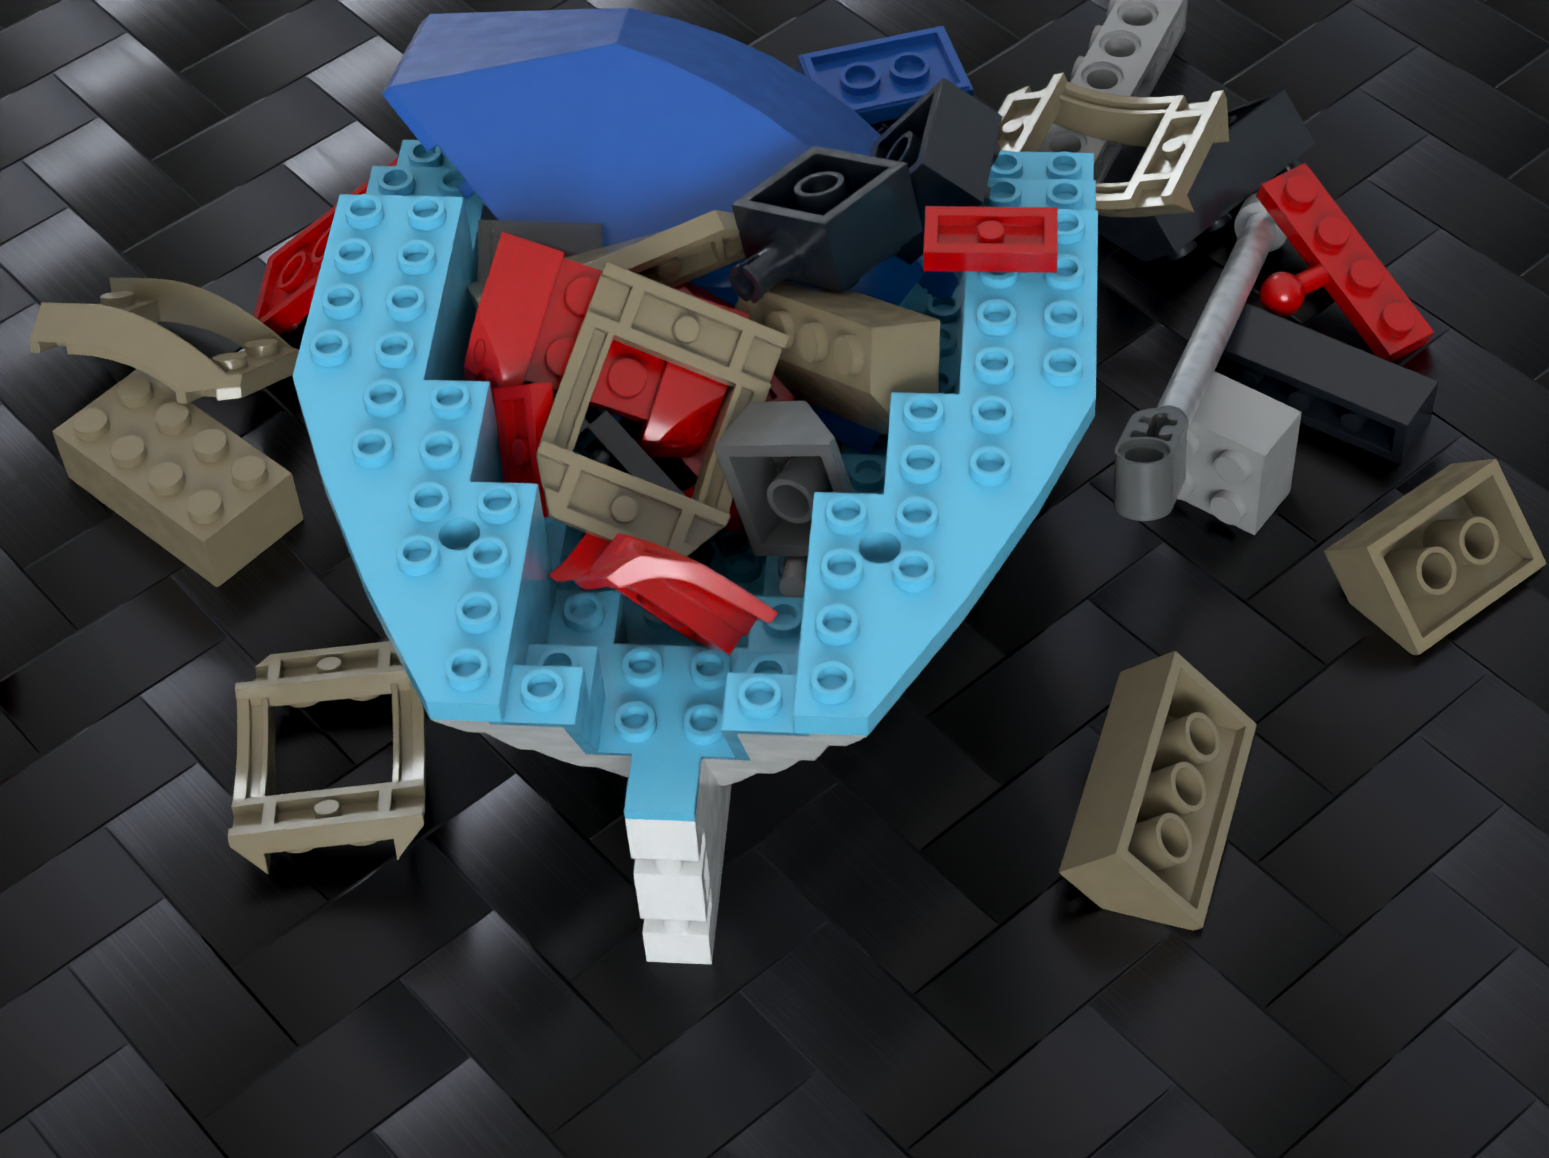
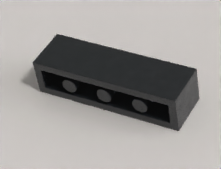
M1245 303L1215 368V372L1301 411L1300 423L1401 465L1431 421L1438 381L1247 303Z

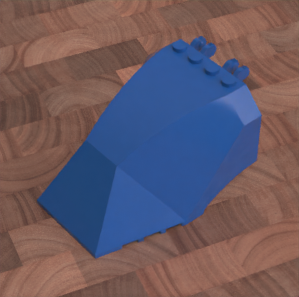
M632 8L429 14L421 22L382 92L383 97L424 148L430 152L439 146L463 176L465 181L457 188L466 199L476 193L505 228L503 232L565 252L563 258L668 230L713 210L733 212L731 204L811 147L819 146L870 156L873 143L881 136L845 103L815 81L776 58L726 35L679 19ZM924 254L911 265L893 256L883 260L863 275L858 284L849 290L899 306L917 283L923 289L926 288L927 294H931L933 298L938 297L940 300L950 295L953 296V292L957 285H959V276L956 272L924 271ZM746 257L689 282L735 306L738 302V295L732 288L729 273L737 264L746 261Z

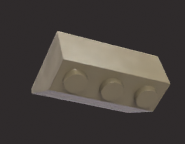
M1497 459L1450 464L1324 550L1349 603L1412 655L1423 653L1547 564Z

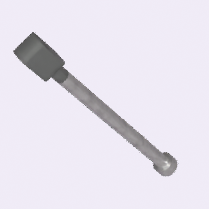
M1257 193L1244 201L1237 214L1234 227L1238 240L1157 408L1144 409L1134 413L1130 417L1115 447L1114 508L1124 518L1136 521H1152L1163 518L1172 511L1186 479V443L1189 425L1268 252L1281 247L1287 239L1257 199Z

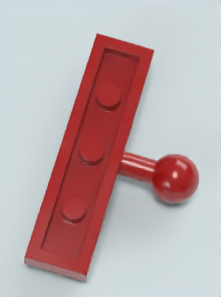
M1306 163L1261 184L1256 194L1257 199L1309 266V269L1297 275L1288 272H1277L1265 279L1261 285L1259 296L1261 304L1267 312L1279 317L1292 315L1302 306L1305 295L1324 286L1377 357L1392 362L1429 342L1434 334L1433 329Z

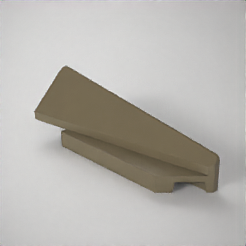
M713 210L668 230L565 257V259L601 271L605 263L609 262L674 288L745 258L734 213ZM487 279L471 283L467 286L468 293L476 310L478 309Z

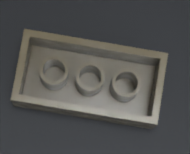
M138 369L52 431L67 475L71 480L217 588L304 520L291 472L191 402L187 404L177 403L175 391Z

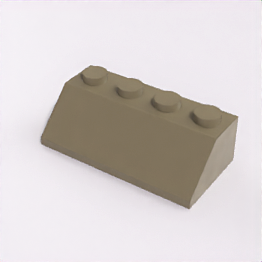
M795 281L780 282L765 293L763 298L756 303H752L751 300L746 302L738 296V302L734 307L735 310L750 314L749 320L789 335L774 374L794 395L795 399L806 401L812 406L888 436L891 392L938 393L939 319L849 289L838 292Z
M1177 651L1120 672L1059 873L1102 909L1194 931L1203 928L1257 724Z

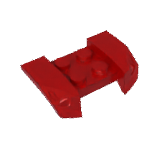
M503 231L477 309L464 363L466 381L490 382L493 404V389L523 384L552 382L553 394L556 395L602 273L601 270L563 258L565 252ZM693 296L712 305H715L717 307H720L722 309H725L727 311H730L732 313L749 319L750 314ZM612 340L589 406L604 411L607 410L610 413L643 423L636 442L650 458H680L691 454L703 444L728 386Z
M586 533L567 559L548 575L557 582L577 579L574 583L583 589H596L607 586L614 588L696 645L728 655L732 653L741 637L747 636L756 620L771 624L778 612L707 566L666 547L626 534L617 533L614 539L608 542Z

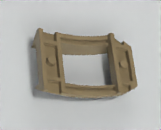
M1058 73L1053 75L1047 88L1032 92L1030 87L1027 86L1009 94L998 111V114L1002 116L996 142L1000 145V151L1037 152L1052 124L1108 142L1146 147L1147 149L1130 182L1096 183V210H1098V215L1108 217H1148L1194 213L1187 194L1212 144L1229 142L1227 98L1223 90L1213 91L1209 101L1187 103L1184 95L1133 97L1099 92L1068 82L1064 73Z
M606 262L573 346L536 452L548 517L608 542H611L617 533L650 541L686 557L695 551L705 541L726 527L730 517L729 511L733 497L713 446L749 402H765L771 387L772 376L781 352L787 344L789 335ZM612 340L729 386L703 459L692 498L573 452Z
M109 277L111 292L101 295V303L41 302L29 340L30 353H41L61 346L66 347L67 354L94 356L129 365L154 377L175 391L177 403L187 404L203 396L216 397L217 401L243 398L293 375L299 353L298 349L292 348L257 318L221 296L187 283L155 278ZM157 322L180 323L205 329L233 341L245 350L216 355L211 360L193 345L157 324Z
M391 642L270 654L255 666L256 679L250 682L235 684L237 699V758L232 801L234 820L233 827L228 829L227 834L229 847L268 875L271 853L274 852L303 853L319 847L345 844L366 846L377 841L394 839L398 860L424 825L426 736L424 707ZM392 693V782L276 795L275 706L290 705L296 708L312 706L319 701L346 698L366 701L382 694Z

